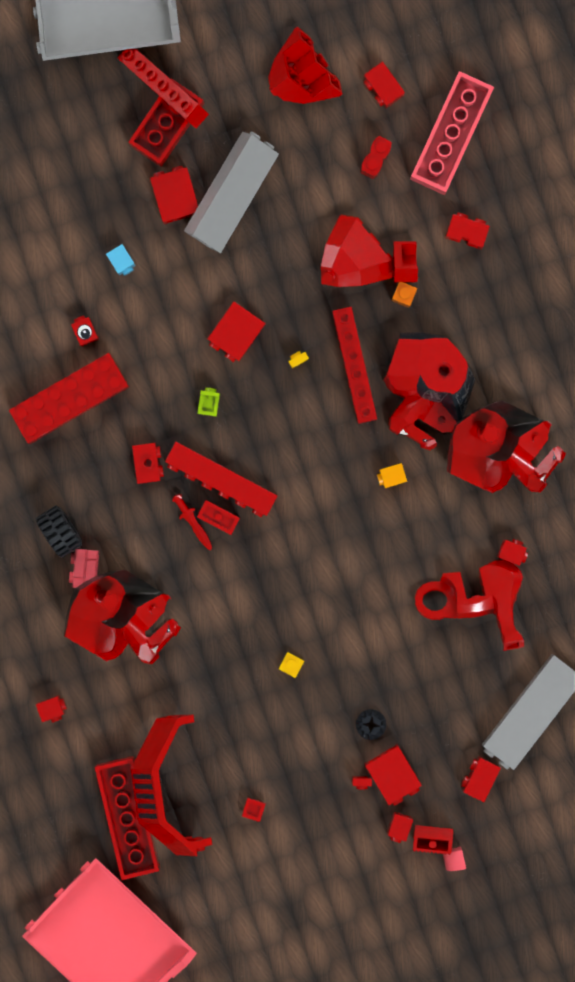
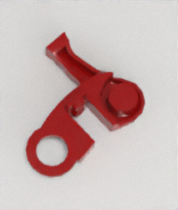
M496 560L479 568V579L484 596L475 595L467 599L460 572L443 573L440 581L425 583L417 590L415 606L423 617L430 620H441L443 618H473L493 613L496 615L500 630L503 651L524 647V639L516 630L513 621V606L523 580V575L515 564L506 560ZM437 590L445 594L447 603L443 609L432 611L424 606V595L430 591Z

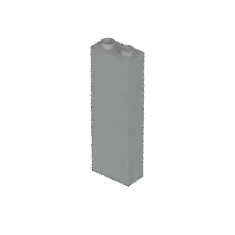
M250 132V134L241 133L184 232L219 253L224 249L279 155L273 150V145L266 141L264 143L261 142V137L254 132Z
M551 654L483 742L484 752L492 758L494 755L500 759L498 763L507 770L509 767L514 770L575 692V671Z

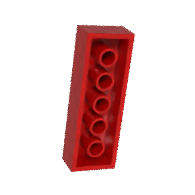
M107 353L11 408L9 412L26 442L31 444L129 388V385L112 355Z
M134 756L95 766L121 880L160 870L153 835L138 823L131 776V767L135 761Z

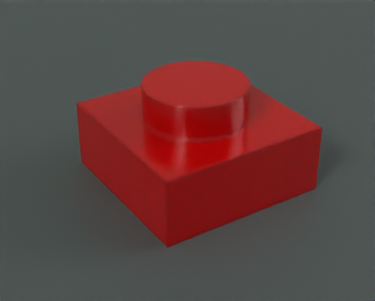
M352 776V786H356V789L360 790L368 789V786H372V777Z
M247 797L242 817L260 822L266 803Z

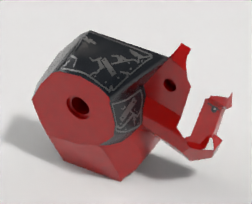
M424 332L400 333L388 373L383 381L393 394L405 399L389 417V430L396 435L399 433L406 435L419 443L421 448L432 450L438 443L434 438L414 426V422L417 419H421L442 433H452L455 424L463 419L475 378L466 359L448 337Z

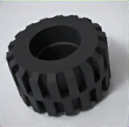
M55 505L36 517L37 525L45 539L61 558L82 546V540L78 532L59 506Z

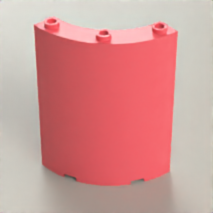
M96 858L91 863L87 861L80 868L82 872L65 889L61 887L54 895L56 899L35 922L31 920L24 929L27 931L22 935L30 945L70 982H168L187 967L197 954Z

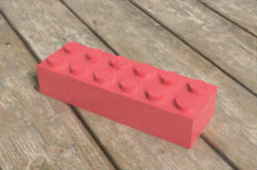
M459 71L410 180L440 194H446L494 89L493 86Z

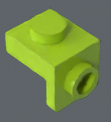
M205 387V391H200L197 414L217 417L220 393H216L217 389Z

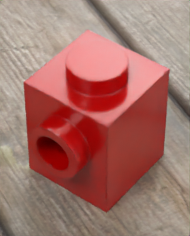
M504 539L497 557L520 566L521 562L525 563L528 552H526L527 548L523 547V542L513 539L512 542Z
M59 695L36 704L42 723L51 720L52 723L61 720L62 715L65 714V709H67L64 698L60 699Z

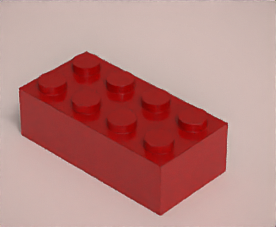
M171 78L176 85L201 107L204 105L203 99ZM159 96L128 143L132 148L162 167L190 126V123Z

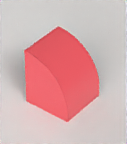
M461 847L452 848L450 855L443 853L447 871L466 869Z

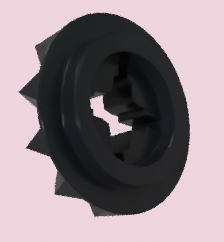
M365 710L357 717V732L365 739H378L386 730V719L377 710ZM371 717H373L374 723L379 726L373 727L370 733L369 727L363 725V723H369Z

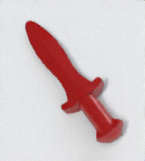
M176 494L172 501L178 505L182 512L179 519L184 518L191 525L199 541L208 550H212V545L206 532L195 519L193 511L196 509H189L182 499V494Z

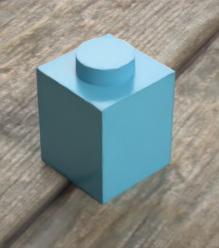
M123 244L106 254L119 275L123 274L125 276L134 270L132 267L136 266Z

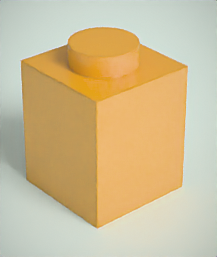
M402 463L380 469V474H377L379 485H383L384 488L407 482Z

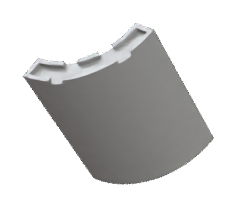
M35 0L36 7H33L34 18L38 19L40 42H36L38 54H42L43 61L181 42L176 0Z

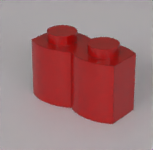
M378 136L373 141L370 154L365 157L362 163V174L371 179L377 177L383 161L390 153L391 141L381 136Z

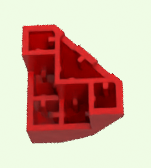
M298 26L293 30L273 61L268 77L270 92L283 101L301 104L340 97L343 94L340 81L336 75L327 70L328 63L321 53L317 55L313 46L314 42Z
M340 215L325 245L321 263V284L349 287L363 286L391 279L394 277V259L389 253L386 254L379 246L380 242L372 233L367 232L362 226L363 222L358 217Z

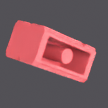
M76 549L75 553H71V564H74V571L70 572L69 583H72V588H76L98 575V550Z

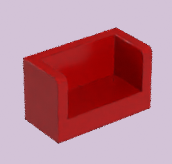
M394 241V282H417L416 241Z
M208 500L205 501L197 516L232 535L240 517Z

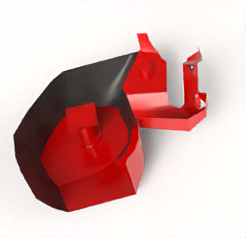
M501 400L472 412L455 424L450 438L447 472L491 493L501 490L507 485L513 474L529 491L541 493L548 485L546 479L557 464L562 463L566 453L557 446L549 452L537 467H533L531 461L548 441V433L552 424Z
M119 570L99 574L74 589L67 611L63 636L106 662L118 657L128 645L139 660L143 663L153 664L160 657L159 651L173 636L178 634L181 627L172 618L151 637H146L145 631L164 613L167 601L171 598L129 571Z

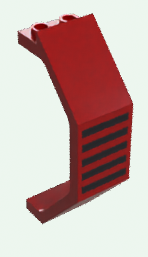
M169 715L156 718L131 767L138 823L175 855L198 857L197 852L203 851L206 846L212 845L211 837L204 839L203 837H184L167 822L159 778V768L178 728L181 725L193 723L194 715Z

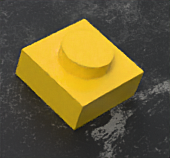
M298 351L290 356L291 360L288 363L293 369L309 360L306 352L301 354Z
M287 652L279 670L296 678L304 660Z

